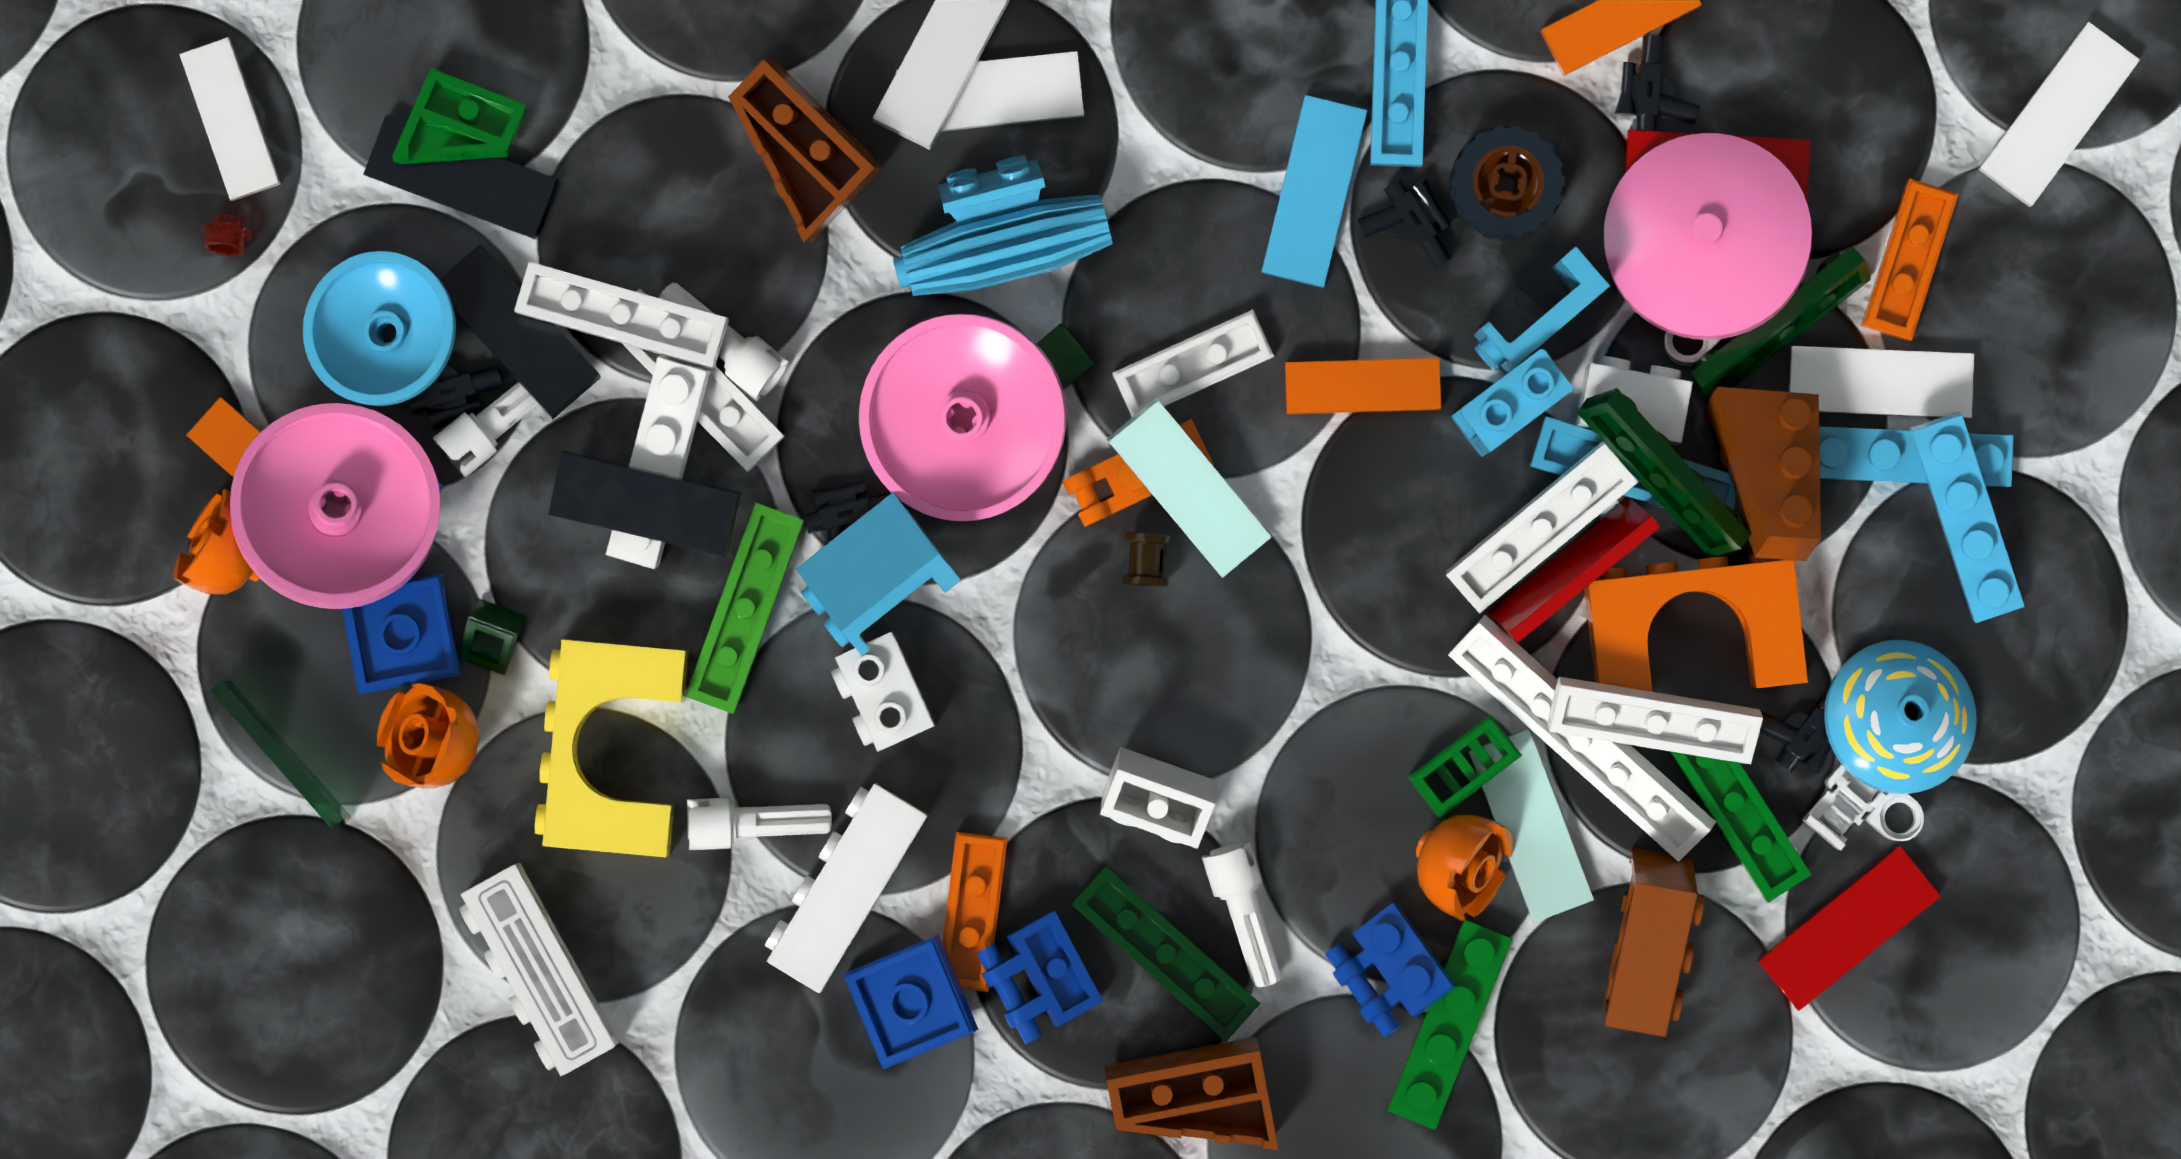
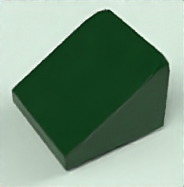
M1062 323L1036 343L1052 363L1063 390L1094 365L1093 361Z
M478 600L468 617L458 651V658L505 675L523 630L526 616L491 602Z

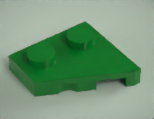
M430 68L392 155L393 162L398 164L508 157L526 115L527 105Z

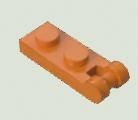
M1190 419L1180 424L1179 426L1214 466L1193 420ZM1119 454L1062 481L1068 495L1074 494L1082 510L1078 513V516L1084 528L1152 496V493ZM1106 478L1114 496L1100 502L1092 484Z

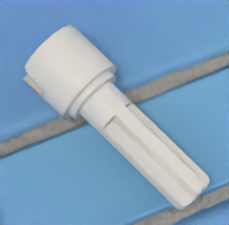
M673 282L668 285L659 296L663 300L713 313L678 283ZM727 325L718 356L726 362L724 365L726 369L725 376L757 401L760 395L766 396L779 382L789 366V361L759 336L744 338Z
M517 382L477 416L473 413L467 415L465 412L434 436L433 440L445 451L449 461L466 478L497 452L495 449L498 445L496 439L534 409L538 403Z
M729 798L687 799L689 850L731 848V843H736V838L827 834L832 827L831 809L827 804L735 807L734 802L729 803Z
M1250 841L1229 844L1212 850L1210 856H1201L1214 897L1226 900L1252 984L1255 987L1262 988L1280 981L1281 974L1255 890L1259 888L1258 884L1262 882V878Z

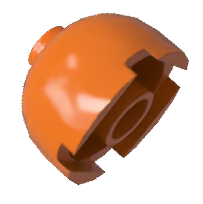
M223 489L222 495L215 494L200 513L187 536L192 539L189 547L190 555L188 556L180 551L173 571L175 580L205 594L225 595L241 588L248 578L254 582L260 579L250 568L237 546L230 517L231 492Z
M422 683L413 684L411 686L414 688H411L407 693L398 692L395 694L381 715L377 731V746L385 747V757L387 763L381 762L384 772L394 782L423 789L449 785L468 771L476 757L479 744L478 722L473 710L458 694L436 686Z
M1468 814L1454 815L1439 823L1433 830L1425 832L1416 847V857L1418 858L1417 875L1419 886L1430 902L1443 912L1459 920H1465V913L1473 917L1479 915L1493 900L1506 876V872L1498 868L1503 854L1512 857L1513 837L1507 827L1491 819Z

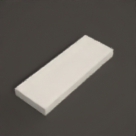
M935 0L876 110L873 122L931 150L1010 0Z
M2087 22L1978 170L2028 207L2033 206L2140 59L2093 24Z
M1078 52L977 62L941 131L1084 117Z
M1791 346L1788 392L1819 394V412L1944 417L1959 411L1963 418L1969 419L1972 418L1974 354Z

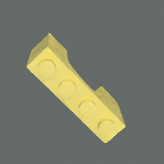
M561 640V650L552 649L549 679L558 681L556 701H547L544 723L545 731L553 732L551 753H542L540 764V783H548L546 804L538 803L535 818V834L543 835L542 846L655 857L670 856L675 805L620 800L601 793L593 787L581 770L577 754V743L581 728L586 719L598 707L611 700L637 698L684 702L689 651Z

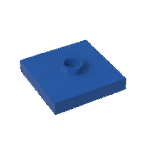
M442 574L410 579L398 590L378 601L359 607L342 609L358 695L462 675Z
M939 934L843 974L882 1069L901 1063L979 1030Z

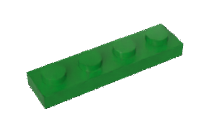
M1669 751L1709 815L1716 821L1715 824L1765 902H1771L1812 875L1739 762Z
M1462 920L1443 967L1457 987L1426 1010L1386 1110L1388 1112L1436 1130L1512 938L1468 920Z

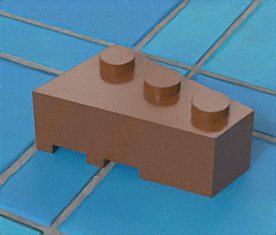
M763 59L728 96L758 155H761L775 183L774 186L797 225L796 229L804 243L814 241L884 168L775 59Z
M1716 387L1703 411L1708 424H1712L1721 449L1719 456L1723 468H1727L1737 494L1734 499L1743 525L1751 534L1748 539L1755 558L1807 561L1821 540L1819 394Z
M1256 1037L1104 1066L1116 1130L1175 1138L1187 1136L1211 1139L1215 1143L1230 1144V1142L1259 1145L1263 1149L1279 1150L1260 1049Z

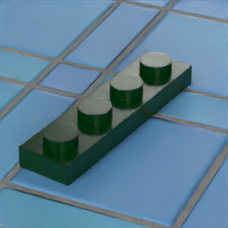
M1853 246L1843 254L1836 253L1824 260L1818 267L1817 274L1802 286L1799 285L1790 301L1770 320L1749 332L1735 336L1734 339L1720 350L1714 348L1706 352L1697 361L1695 369L1690 372L1696 391L1706 403L1716 387L1733 388L1871 280L1865 259Z
M1618 388L1589 397L1584 401L1576 413L1710 558L1739 550L1743 547L1751 534L1738 521L1736 513L1717 498L1706 486L1703 477L1685 463L1671 447L1669 440L1652 427L1629 397L1622 394Z
M1107 866L1098 873L1072 903L1080 913L1225 1042L1260 1005L1257 999Z

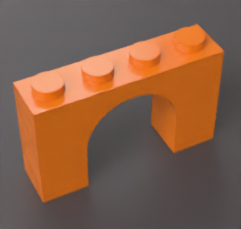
M1754 553L1749 554L1750 564L1729 566L1728 556L1697 559L1698 570L1678 572L1677 562L1646 565L1647 575L1627 577L1626 567L1608 569L1596 581H1593L1584 589L1595 683L1653 692L1647 642L1649 628L1658 610L1667 601L1685 592H1703L1713 595L1724 601L1735 612L1740 620L1745 637L1750 688L1808 683L1794 560L1755 558Z

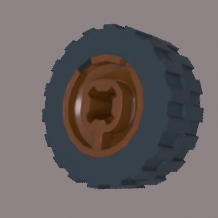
M1512 125V127L1495 126L1490 130L1482 131L1475 135L1459 152L1450 172V198L1454 202V210L1459 218L1462 217L1467 223L1466 226L1473 232L1475 230L1481 233L1482 237L1500 239L1501 241L1523 239L1539 231L1555 215L1556 210L1561 204L1563 188L1565 187V176L1562 173L1563 164L1560 157L1557 158L1553 150L1555 148L1549 141L1546 143L1540 138V134L1537 132L1524 130L1522 126Z

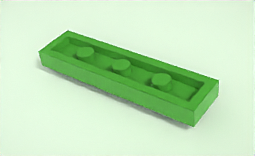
M755 502L685 697L735 714L805 520Z

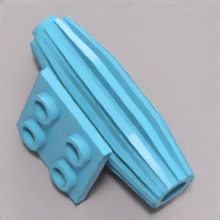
M1015 156L1001 160L996 163L997 170L977 174L974 168L951 173L946 176L947 183L939 184L938 189L944 213H950L956 221L900 246L902 256L893 259L900 289L910 286L913 296L975 291L1056 270L1110 246L1113 242L1101 196L1097 194L1038 200L1040 190L1046 188L1037 159L1027 161L1026 156Z

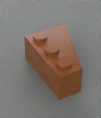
M1632 847L1629 863L1632 865V877L1628 895H1623L1620 911L1624 913L1618 941L1614 943L1603 1003L1604 1025L1666 1037L1669 1021H1678L1680 1017L1683 991L1677 990L1680 972L1688 974L1691 968L1694 943L1687 942L1690 926L1700 925L1705 896L1697 892L1693 858L1683 857L1678 862L1667 853Z

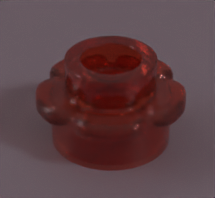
M229 215L214 216L212 222L203 224L201 227V232L205 236L203 248L210 253L221 256L243 255L245 253L246 240L252 239V233L248 229L243 228L244 222L241 219Z

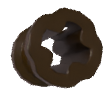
M1126 532L1125 540L1130 543L1128 574L1123 576L1122 584L1168 587V579L1163 575L1165 545L1171 543V535Z

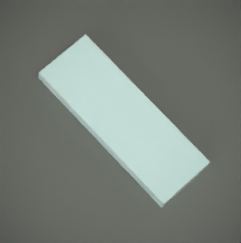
M1157 398L1107 438V441L1222 578L1271 538V535Z
M1529 729L1508 736L1522 756L1484 784L1482 790L1494 821L1507 827L1512 834L1513 852L1512 857L1508 856L1532 922L1535 923L1593 901L1594 898ZM1493 743L1482 746L1495 763L1503 758ZM1472 750L1468 751L1476 773L1478 775L1486 771L1485 767Z

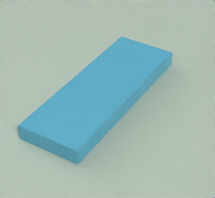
M1308 95L1304 96L1261 273L1324 288L1367 110Z

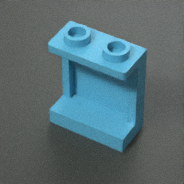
M1577 247L1572 249L1552 267V270L1571 292L1511 343L1507 342L1489 321L1474 334L1480 342L1474 349L1493 371L1501 366L1506 373L1510 372L1610 287Z
M1540 349L1450 417L1477 453L1483 457L1557 403L1574 388L1547 352Z
M893 492L796 568L807 584V587L801 591L803 597L819 616L824 612H827L830 616L829 619L823 622L826 629L841 647L850 642L862 656L870 648L860 634L931 577L945 593L961 581L917 520Z

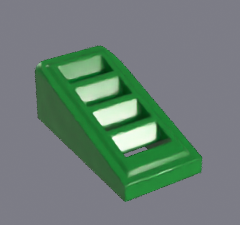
M1490 715L1410 775L1408 780L1436 817L1440 819L1519 759L1522 754L1493 716ZM1483 733L1487 735L1503 756L1496 763L1477 740ZM1467 745L1486 769L1480 775L1475 772L1460 752ZM1450 758L1470 782L1463 788H1461L1444 765ZM1433 771L1437 773L1453 794L1446 801L1427 778Z

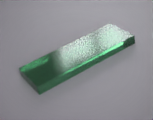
M222 680L210 690L331 829L341 828L352 818L233 681Z

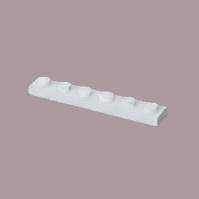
M1486 615L1477 622L1448 654L1450 658L1678 862L1714 826L1716 821L1631 745L1549 732L1547 721L1558 679Z

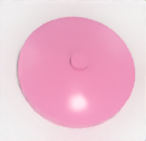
M1700 133L1678 137L1653 148L1630 167L1618 183L1610 199L1604 222V249L1608 268L1618 291L1625 301L1643 319L1657 328L1690 339L1715 340L1734 337L1749 332L1770 320L1790 301L1799 288L1811 253L1812 227L1809 208L1805 196L1791 172L1779 159L1761 146L1746 139L1720 133Z
M950 314L935 317L921 322L897 336L882 351L871 367L865 380L859 405V427L863 448L872 469L880 481L900 501L923 514L950 521H974L990 518L1004 513L1026 500L1042 485L1054 468L1060 455L1066 432L1067 414L1063 388L1052 363L1034 341L1015 327L1003 321L977 314Z
M341 403L318 404L304 407L282 416L262 430L251 442L240 459L234 474L230 496V517L233 534L242 556L255 574L270 588L293 601L308 606L346 609L373 603L390 595L408 582L419 570L432 549L436 538L440 518V491L434 468L427 454L416 439L400 424L377 411L361 406Z

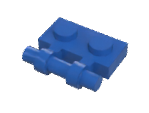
M1398 903L1390 904L1352 933L1364 949L1356 957L1352 958L1342 943L1335 945L1325 953V956L1335 968L1333 976L1341 987L1347 985L1362 1006L1359 1011L1368 1025L1374 1023L1384 1038L1391 1036L1401 1027L1390 1012L1399 1004H1403L1411 1017H1417L1457 987ZM1373 966H1376L1391 987L1381 995L1377 994L1364 975Z
M1055 911L1042 915L1006 936L1015 952V955L1003 961L994 943L976 953L985 968V971L981 973L988 987H995L1007 1010L1003 1014L1010 1028H1017L1025 1044L1043 1035L1034 1019L1040 1013L1046 1011L1053 1025L1058 1027L1103 1002ZM1022 970H1025L1037 993V996L1028 1001L1024 1000L1012 978L1013 975Z

